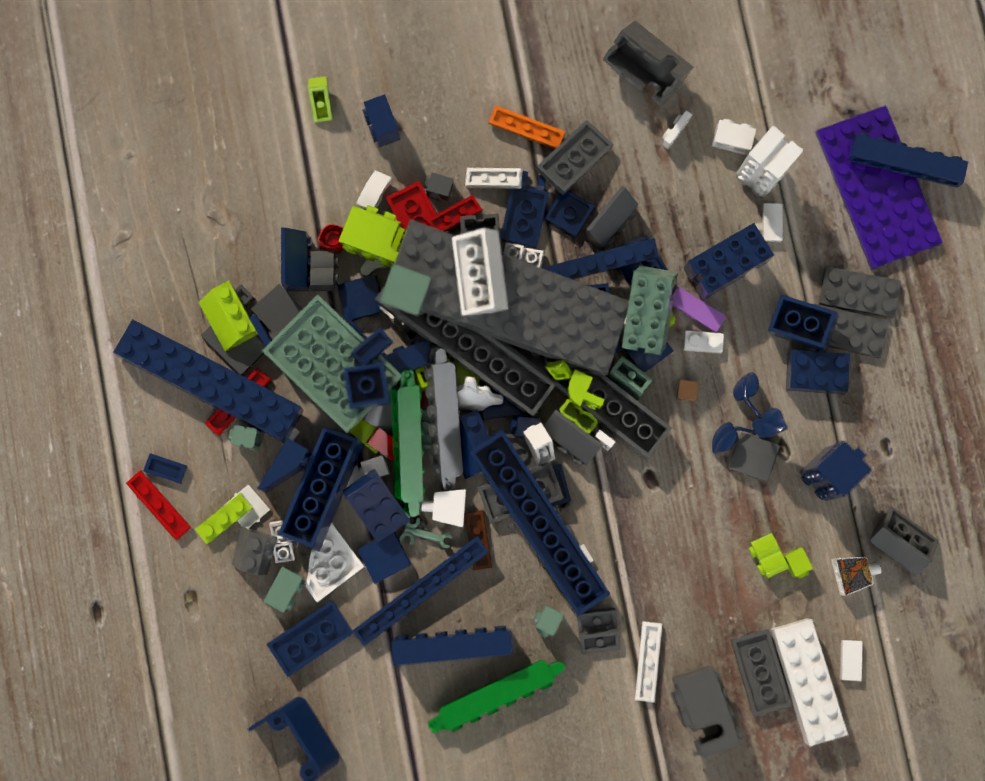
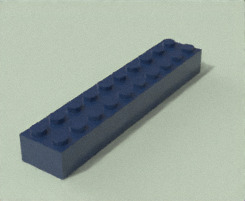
M133 319L113 351L120 359L282 443H285L290 437L304 411L300 405Z
M500 429L470 449L469 453L575 613L579 616L610 595L609 590L504 431Z

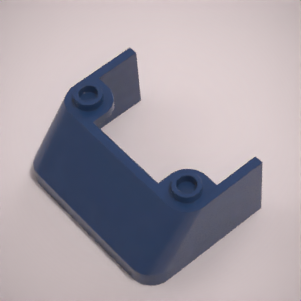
M295 697L248 728L250 732L266 721L275 731H281L289 726L309 759L300 768V776L303 781H316L335 767L340 760L339 751L308 701L303 697Z

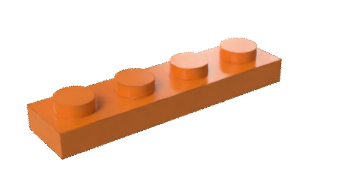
M495 105L489 120V125L556 149L562 143L565 135L563 130Z

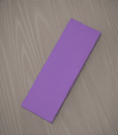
M679 286L672 295L674 299L673 307L714 333H717L727 317Z

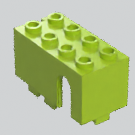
M367 205L366 210L352 206L339 242L343 244L342 248L346 249L348 253L357 255L358 252L369 261L374 262L376 259L381 262V265L392 268L405 229L399 227L401 222L395 220L396 215L386 211L384 216L377 213L378 208Z

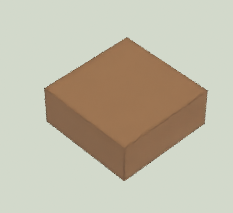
M679 380L677 399L696 402L699 382Z

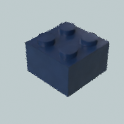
M384 94L365 101V109H362L367 126H369L373 142H378L380 148L399 141V130L386 95Z
M383 362L343 368L350 410L391 404L386 369Z

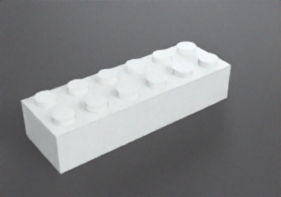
M806 618L770 629L805 744L813 746L847 736V730L812 619Z

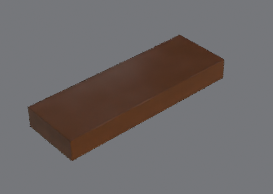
M484 510L464 513L469 542L478 536L489 551V553L472 565L473 571L492 568Z

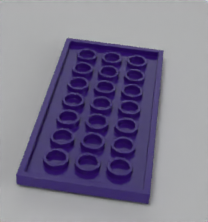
M886 105L815 132L871 270L943 243L915 177L847 161L851 142L856 134L865 133L872 138H885L892 143L901 142Z

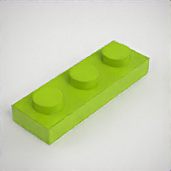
M239 493L195 530L203 541L209 544L252 510L253 507L245 496Z

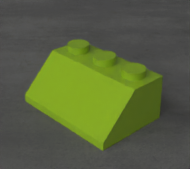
M229 280L213 288L198 302L225 352L258 335L249 319L250 316Z

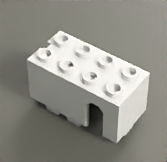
M772 126L751 150L736 173L740 183L743 185L747 184L752 188V192L756 196L765 198L803 152V148H800L792 140L789 144L783 140L785 135L775 126Z

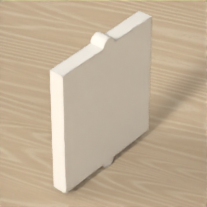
M247 485L239 493L245 496L253 509L240 518L238 522L242 527L250 528L256 522H260V519L270 509L250 485Z

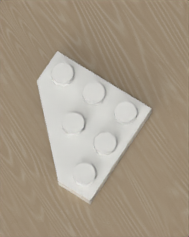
M331 523L320 552L311 550L305 587L316 602H319L365 567L333 523Z

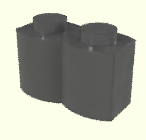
M311 251L310 286L312 291H335V285L339 284L338 274H335V268H339V257H335L334 251Z

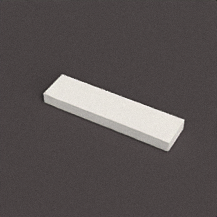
M642 621L635 691L636 701L655 703L662 623Z

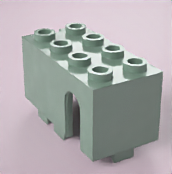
M639 266L634 271L622 348L637 351L641 347L645 348L647 353L661 355L666 348L674 301L671 294L677 282L678 272Z

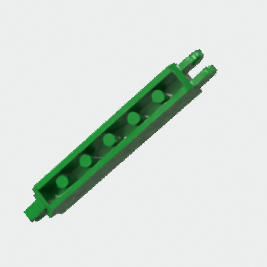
M413 370L400 371L403 377L398 381V385H394L391 388L394 494L396 499L403 502L404 512L409 516L415 517L419 514V502L423 501V496L425 495V486L423 485L425 470L422 465L424 449L421 446V438H423V429L421 427L423 412L420 408L422 391L419 385L415 384Z
M540 659L442 705L439 715L427 722L432 733L442 730L456 732L462 729V724L468 721L470 724L481 720L480 716L488 713V716L498 712V707L502 705L509 707L517 703L516 699L523 696L525 699L534 695V690L541 688L545 690L553 686L551 683L555 681L553 677L565 670V664L558 660L547 665L546 661Z

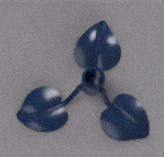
M754 372L743 376L733 389L734 398L737 401L745 399V402L758 417L752 424L753 430L739 426L734 427L730 422L723 424L717 429L712 440V451L715 455L725 452L734 446L738 438V430L769 439L773 435L788 429L783 414L778 408H771L761 416L749 401V397L754 396L759 388V380Z

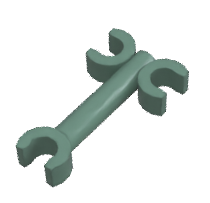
M417 518L416 523L413 525L407 522L405 531L400 536V542H403L405 536H410V545H413L415 541L414 536L438 542L443 548L450 547L444 544V538L453 537L450 534L439 535L416 528L420 524L419 518Z

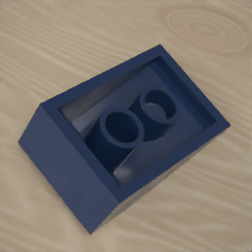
M288 438L257 489L268 493L307 467L312 452Z

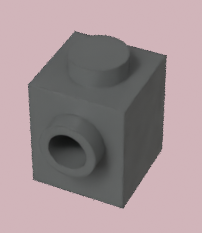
M432 172L430 178H426L424 185L427 195H430L429 197L433 200L440 201V199L449 201L454 179Z

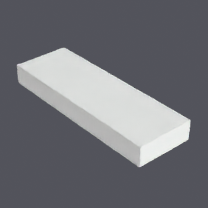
M467 168L465 186L467 188L521 189L523 170L521 168Z

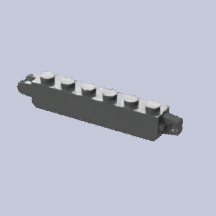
M433 346L429 350V362H425L426 368H424V376L427 379L425 392L429 401V406L427 407V414L430 418L429 434L432 438V444L430 445V451L433 455L432 472L439 478L442 491L455 490L456 477L463 473L455 365L447 361L446 352L443 348Z

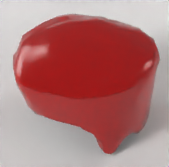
M334 224L326 225L320 231L317 239L320 248L324 251H334L337 254L344 251L345 249L342 248L343 244L339 242L344 227Z

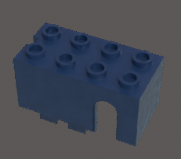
M752 223L692 258L683 269L690 281L695 279L697 282L695 289L701 299L705 300L743 278L755 267L760 268L767 264L774 254L755 223Z
M839 441L825 447L799 473L802 475L801 480L809 486L811 484L815 488V495L819 499L827 501L845 497L872 469L863 460L867 455L859 447L853 450L846 441Z

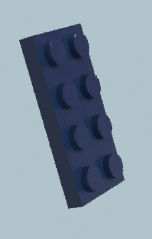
M332 600L267 643V646L286 676L289 677L352 635L353 631Z

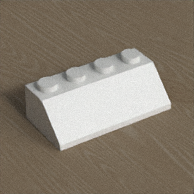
M484 228L452 237L462 316L493 313L508 309L498 230Z

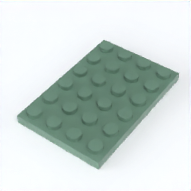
M317 295L262 351L346 433L373 408L350 410L343 368L361 366L351 355V352L364 339ZM379 355L370 364L384 363L388 389L390 390L403 376Z

